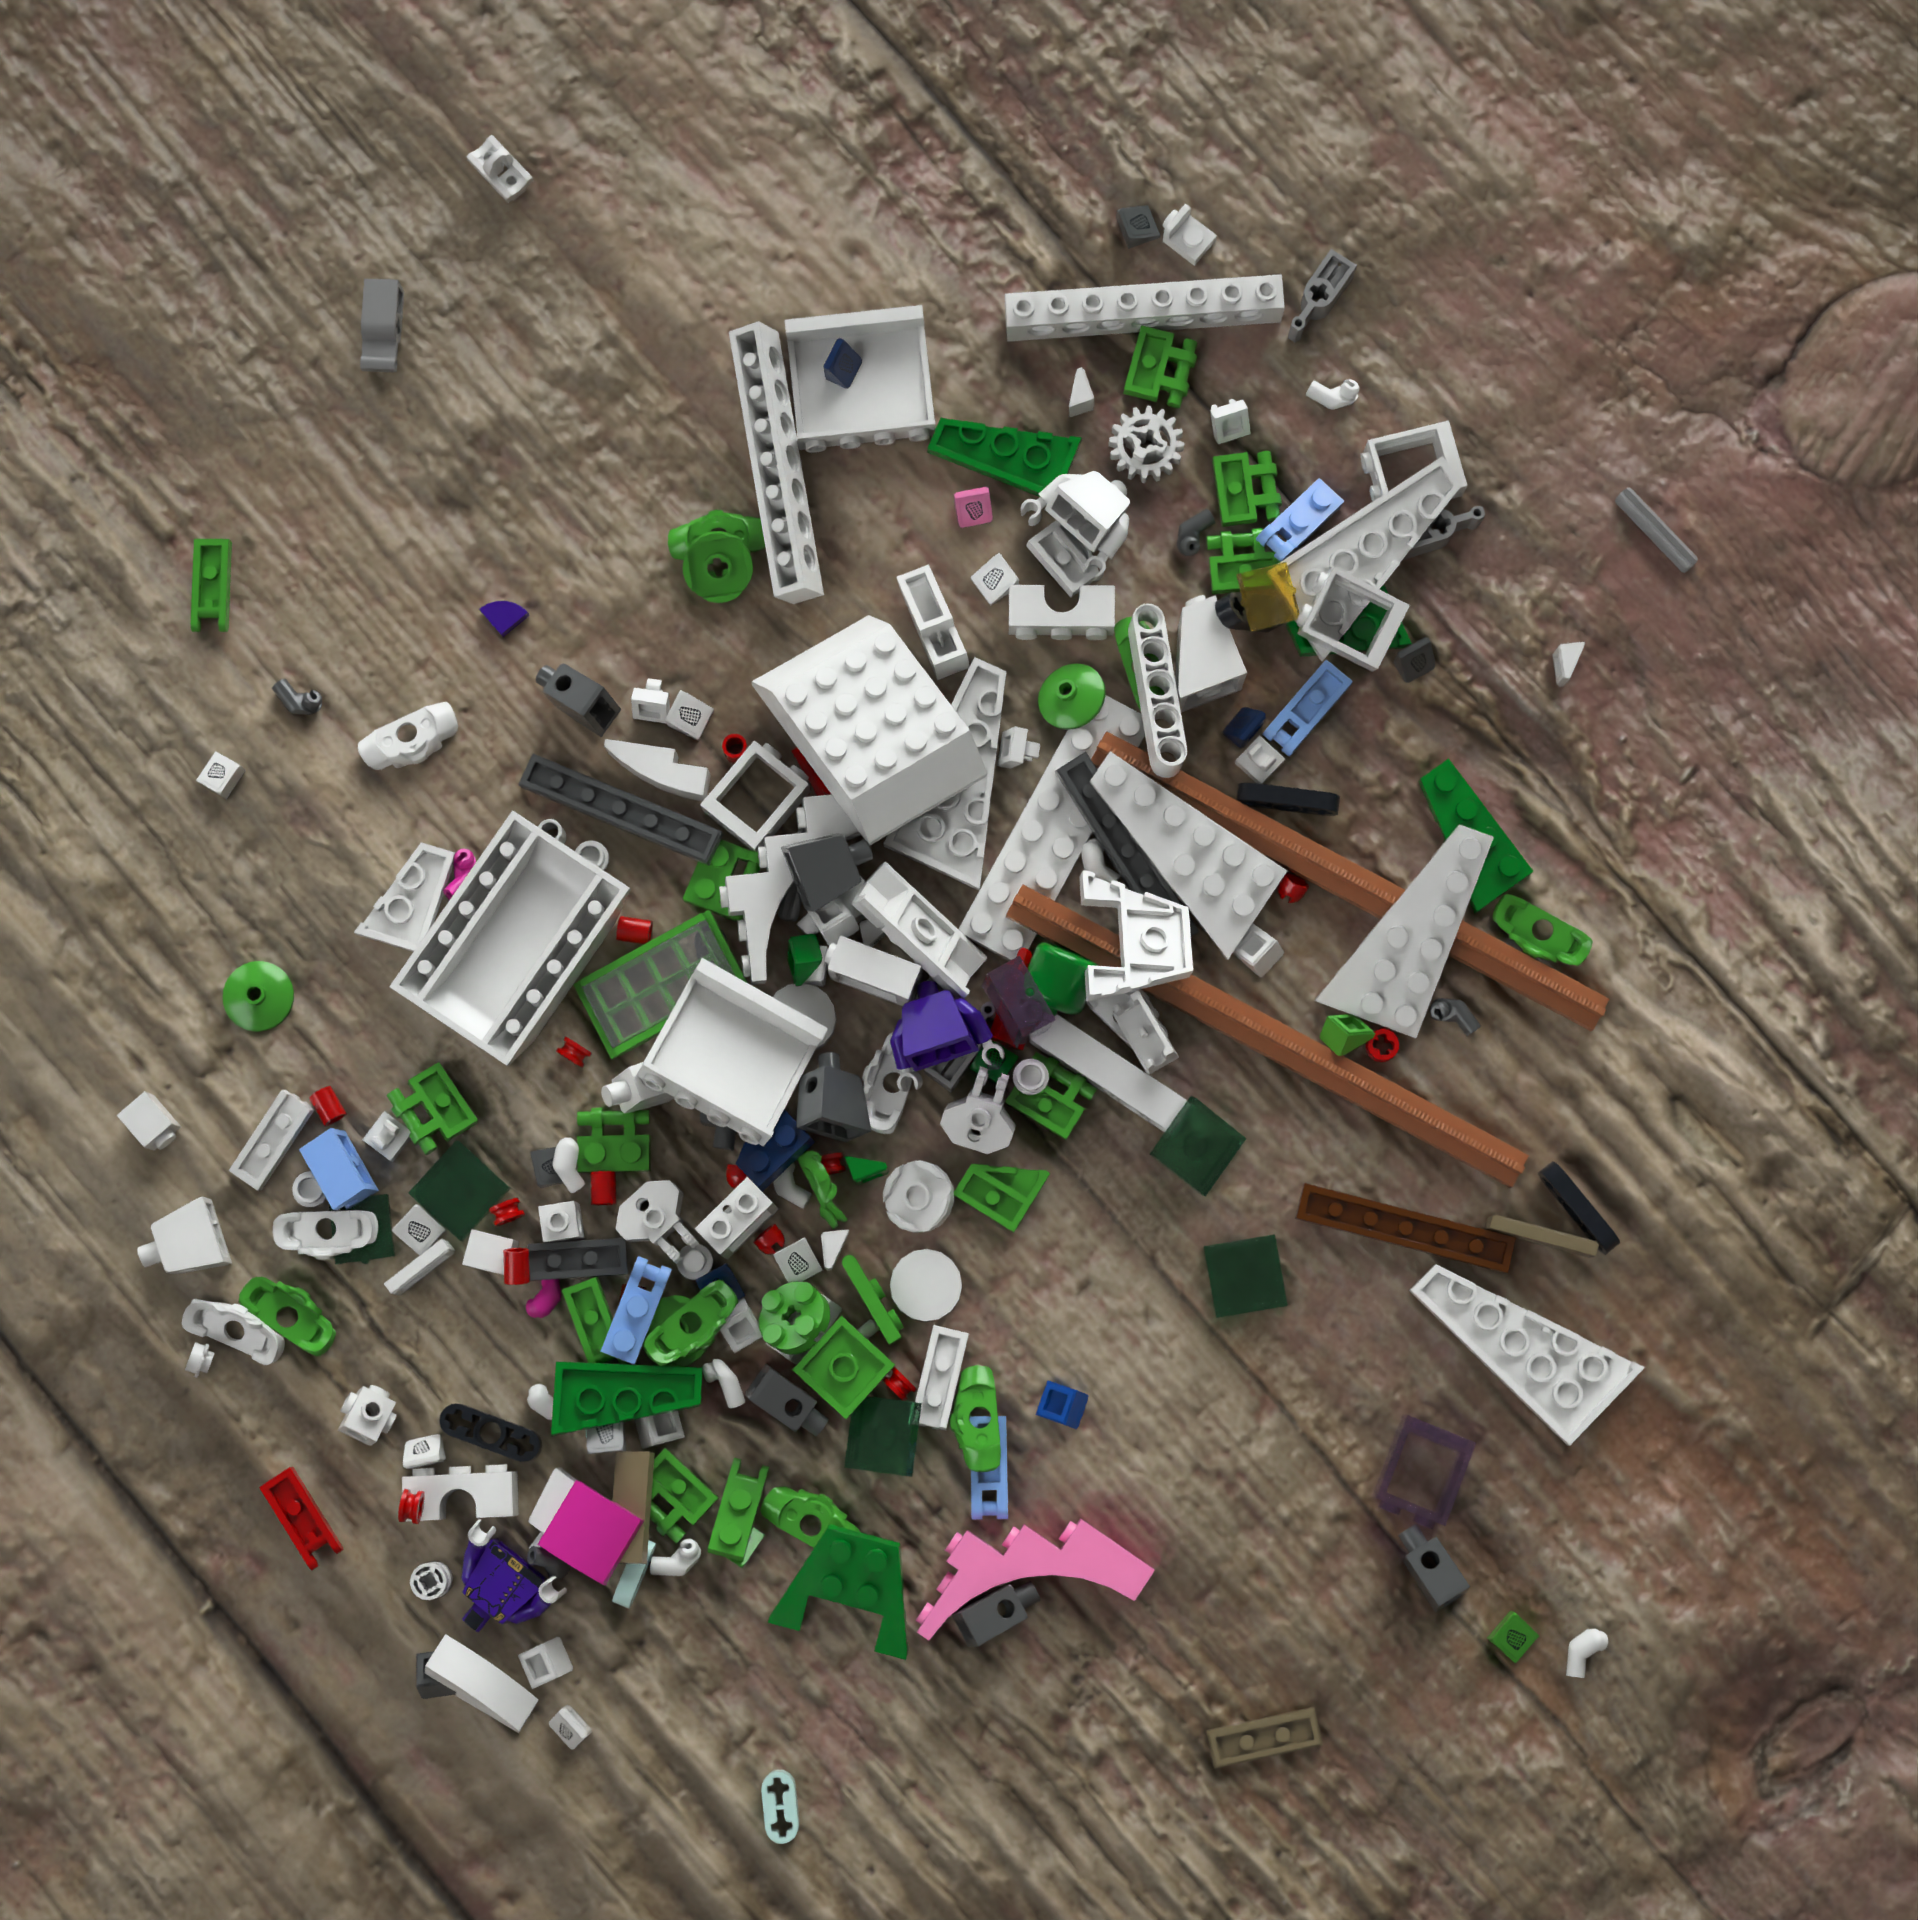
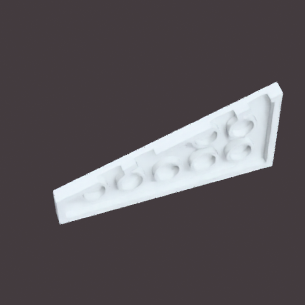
M1442 456L1267 570L1264 574L1295 622L1305 604L1311 606L1317 594L1312 591V588L1320 573L1324 572L1327 574L1328 570L1332 567H1336L1380 590L1462 485ZM1334 583L1312 628L1339 641L1370 601ZM1308 640L1322 662L1331 651Z
M974 657L951 706L969 728L988 773L987 777L890 833L884 842V847L980 891L1006 671Z
M1110 751L1089 782L1114 815L1122 822L1134 841L1149 857L1151 863L1186 907H1189V911L1199 922V925L1216 944L1225 959L1228 960L1287 870Z
M1459 824L1418 876L1409 884L1404 893L1363 940L1353 955L1340 968L1335 977L1317 996L1315 1001L1417 1038L1494 837Z
M1437 1264L1433 1265L1409 1290L1567 1446H1570L1645 1368L1530 1310H1526L1499 1295H1495Z

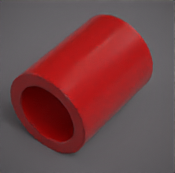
M739 734L728 735L722 743L725 757L732 764H735L748 748L746 740ZM740 744L743 746L742 751L738 754L728 752L732 745Z
M620 916L616 940L638 944L648 943L652 936L653 921Z
M331 1086L324 1087L309 1097L324 1126L332 1125L347 1115Z
M591 1172V1205H616V1172Z
M509 1248L503 1250L504 1284L522 1285L529 1283V1249Z

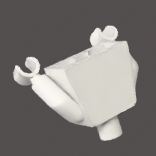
M1096 471L1084 475H1059L1038 494L1040 497L1037 500L1027 499L1022 503L1021 516L1025 515L1028 511H1035L1036 513L1031 515L1028 520L1030 526H1035L1041 521V510L1046 506L1044 510L1092 552L1100 551L1097 556L1089 557L1083 568L1084 574L1089 566H1097L1100 571L1094 581H1098L1102 578L1106 569V560L1114 557L1128 535L1129 516L1125 512L1130 505V500L1126 497L1127 488L1120 480L1109 482Z

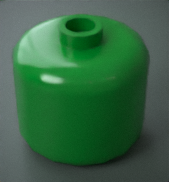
M1042 942L1037 945L1021 982L1022 992L1025 996L1038 1002L1036 1009L1047 1014L1056 1016L1058 1011L1071 1015L1079 1014L1087 1002L1085 970L1088 965L1097 966V964L1071 951Z

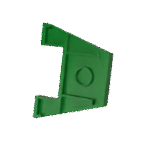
M829 1524L786 1589L784 1595L774 1607L769 1616L768 1623L800 1631L809 1596L825 1599L882 1615L883 1618L874 1652L906 1660L909 1647L906 1633L907 1622L904 1608L900 1543Z

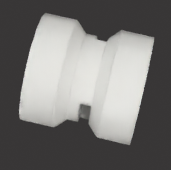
M436 1561L419 1565L414 1569L410 1578V1586L413 1593L422 1600H432L444 1596L449 1592L453 1582L452 1572L448 1566Z

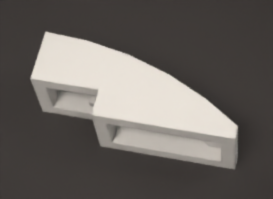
M929 564L897 576L899 587L937 680L968 669L970 665L967 652L954 626L952 615Z
M605 739L604 747L608 754L643 781L683 798L703 802L707 797L711 777L708 768L678 764V755L675 749Z
M446 1634L425 1665L426 1675L455 1691L456 1696L518 1733L538 1703V1699L519 1683Z

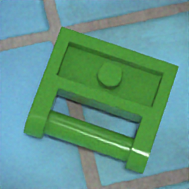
M721 839L710 865L708 866L701 862L697 863L683 896V901L704 910H711L712 913L735 922L743 920V915L729 916L728 907L721 908L719 887L725 886L726 876H733L739 860L747 862L743 875L759 873L758 852Z

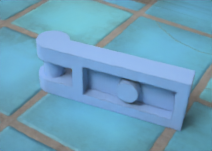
M1318 478L1282 514L1266 526L1257 536L1256 540L1263 547L1266 545L1275 552L1274 557L1281 562L1292 555L1341 508L1344 500ZM1277 534L1282 535L1287 541L1284 542Z
M1325 660L1262 735L1269 741L1275 740L1283 747L1281 751L1290 757L1352 685L1353 681L1328 660ZM1287 722L1298 729L1293 736H1290L1282 729Z
M640 1256L637 1257L600 1352L635 1365L671 1274V1268L663 1265L661 1268L648 1264V1259ZM642 1277L655 1282L651 1292L638 1287Z
M970 1416V1423L976 1428L986 1427L991 1420V1416ZM998 1416L1001 1446L1000 1465L994 1471L975 1472L971 1470L972 1520H983V1516H997V1519H1008L1006 1416ZM982 1490H997V1501H982Z

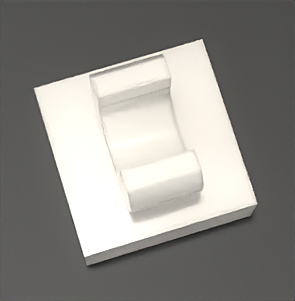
M1230 399L1228 405L1217 407L1215 404L1211 406L1213 434L1218 444L1251 434L1248 408L1244 400L1236 402L1234 399Z
M648 678L646 689H633L631 698L633 719L666 724L665 719L670 711L669 693L661 690L662 680Z
M1014 726L1002 732L998 766L1011 769L1023 764V760L1032 761V758L1039 757L1040 744L1026 741L1028 729Z
M1259 735L1236 759L1235 764L1256 783L1263 784L1284 763L1285 758Z
M384 1111L362 1140L388 1160L394 1162L410 1141L409 1134L411 1132L406 1126Z

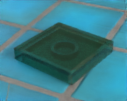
M1190 1096L1150 1152V1155L1196 1192L1206 1197L1247 1138L1200 1100Z
M456 1140L408 1194L463 1242L471 1233V1229L474 1230L489 1213V1208L496 1205L511 1187L459 1140Z
M1275 1234L1203 1247L1216 1318L1288 1306Z
M867 1396L851 1414L844 1468L912 1477L922 1403Z

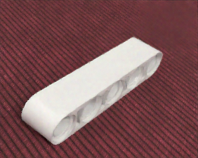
M1146 603L1136 608L1128 627V636L1150 766L1156 775L1162 778H1170L1179 773L1187 756V745L1165 617L1158 606ZM1147 621L1153 625V629H1145L1140 626L1139 622ZM1144 654H1154L1158 657L1159 661H1148ZM1158 686L1162 688L1165 694L1156 695L1149 687ZM1164 719L1170 724L1171 728H1161L1156 724L1155 720ZM1169 752L1175 756L1177 761L1168 762L1162 758L1160 753Z
M1044 1013L1027 1039L1039 1050L1060 1061V1064L1075 1074L1080 1073L1083 1077L1085 1076L1087 1082L1172 1137L1193 1108L1180 1095L1058 1014L1053 1016Z

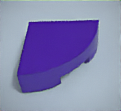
M509 601L491 602L479 609L502 637H505L530 616L523 607Z

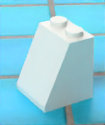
M1205 595L1194 597L1185 603L1186 606L1181 611L1178 624L1175 676L1181 713L1242 690L1247 675L1230 629L1221 623L1216 614V595L1207 599Z

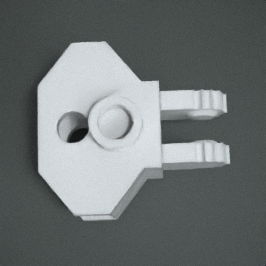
M980 1066L973 1089H971L967 1097L948 1103L940 1125L952 1143L989 1154L1009 1146L1016 1125L1003 1107L1005 1103L1003 1096L1008 1084L1009 1075L1002 1073L1001 1077L998 1078L995 1096L982 1093V1088L988 1078V1069ZM972 1129L980 1131L981 1134H975Z
M670 1180L645 1182L619 1206L616 1230L626 1241H651L653 1244L659 1245L676 1264L682 1260L680 1252L666 1240L672 1232L676 1230L681 1235V1239L693 1249L699 1244L696 1238L682 1224L684 1220L680 1217L684 1193ZM644 1201H648L649 1207L645 1211H641V1204Z

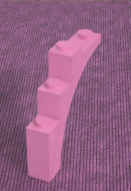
M1081 1518L1077 1524L1070 1521L1059 1537V1540L1064 1543L1061 1548H1058L1025 1524H1023L1020 1530L1016 1527L1011 1529L1002 1543L1007 1548L1004 1554L969 1530H966L963 1536L956 1532L945 1551L950 1554L946 1562L958 1570L955 1575L949 1571L936 1589L941 1593V1596L934 1606L927 1602L915 1620L921 1624L917 1633L929 1641L946 1619L970 1599L997 1585L1017 1579L1047 1575L1082 1578L1110 1587L1135 1601L1155 1570Z

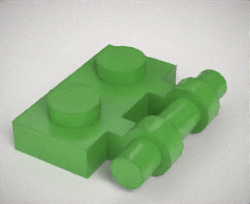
M1141 325L1123 394L1157 402L1160 390H1164L1170 393L1167 405L1172 408H1180L1182 399L1187 396L1190 385L1187 383L1190 369L1194 368L1197 355L1195 351L1197 342L1192 339H1184L1182 349L1172 347L1174 333ZM1168 361L1177 364L1174 378L1164 376Z
M1270 451L1257 453L1258 464L1249 465L1248 452L1213 456L1212 464L1222 527L1256 523V509H1265L1268 522H1273L1280 515L1279 507L1282 505L1281 495L1276 491L1274 478L1277 476L1276 464L1272 463ZM1252 479L1261 480L1263 494L1254 495Z
M1262 528L1251 529V532L1232 534L1231 531H1220V535L1206 536L1207 550L1221 549L1222 556L1209 557L1212 594L1274 589L1264 573L1280 563V561L1274 557V551L1265 552V546L1263 547L1256 540L1263 530ZM1252 546L1253 553L1234 555L1233 548Z
M1036 1052L1032 1059L1042 1062L1048 1070L1049 1079L1052 1077L1068 1087L1067 1091L1063 1096L1049 1086H1046L1038 1094L1026 1095L1014 1086L1005 1104L1064 1140H1067L1085 1108L1073 1102L1079 1093L1088 1100H1091L1098 1088L1086 1082L1087 1078L1083 1077L1080 1073L1075 1075L1058 1065L1060 1061L1052 1056L1046 1058Z
M440 1062L408 1080V1085L414 1092L412 1095L405 1098L399 1088L387 1094L388 1099L393 1105L392 1112L397 1119L401 1118L411 1132L409 1134L410 1139L414 1145L419 1144L425 1155L438 1148L431 1138L434 1133L439 1131L445 1141L448 1142L478 1123V1119ZM421 1104L432 1119L425 1124L421 1123L413 1111Z
M603 1107L591 1108V1111H578L577 1125H591L592 1136H577L579 1147L578 1172H650L651 1136L636 1135V1124H650V1111L637 1110L625 1114L622 1111H604ZM604 1125H624V1135H604Z
M664 1448L654 1459L650 1520L657 1525L656 1530L663 1537L667 1535L677 1544L686 1535V1532L676 1524L683 1516L692 1525H695L719 1497L667 1448ZM658 1494L674 1507L668 1515L653 1502Z

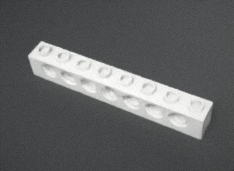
M1282 274L1005 294L1007 342L1140 332L1141 325L1165 331L1280 323L1285 308Z
M758 321L729 331L773 594L775 598L796 604L822 596L824 592L779 333Z

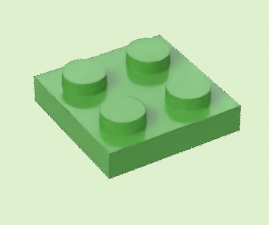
M840 1316L792 1370L847 1420L893 1369L895 1364L843 1316Z

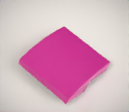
M576 1480L537 1545L606 1586L644 1520L618 1503L610 1501L583 1482Z

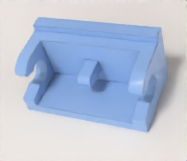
M330 1128L299 1149L333 1210H338L344 1206L346 1210L352 1208L379 1191L346 1131Z

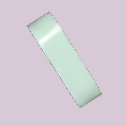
M648 1540L647 1564H626L612 1599L613 1603L630 1609L655 1551L656 1543Z
M775 1770L770 1772L762 1783L764 1823L767 1836L775 1843L785 1844L794 1839L799 1830L796 1784L790 1773L785 1770ZM776 1777L781 1778L782 1784H788L789 1789L783 1792V1803L777 1804L776 1793L768 1789V1786L773 1785ZM784 1809L785 1821L792 1822L793 1827L788 1828L785 1836L780 1835L778 1829L772 1828V1824L778 1821V1810Z

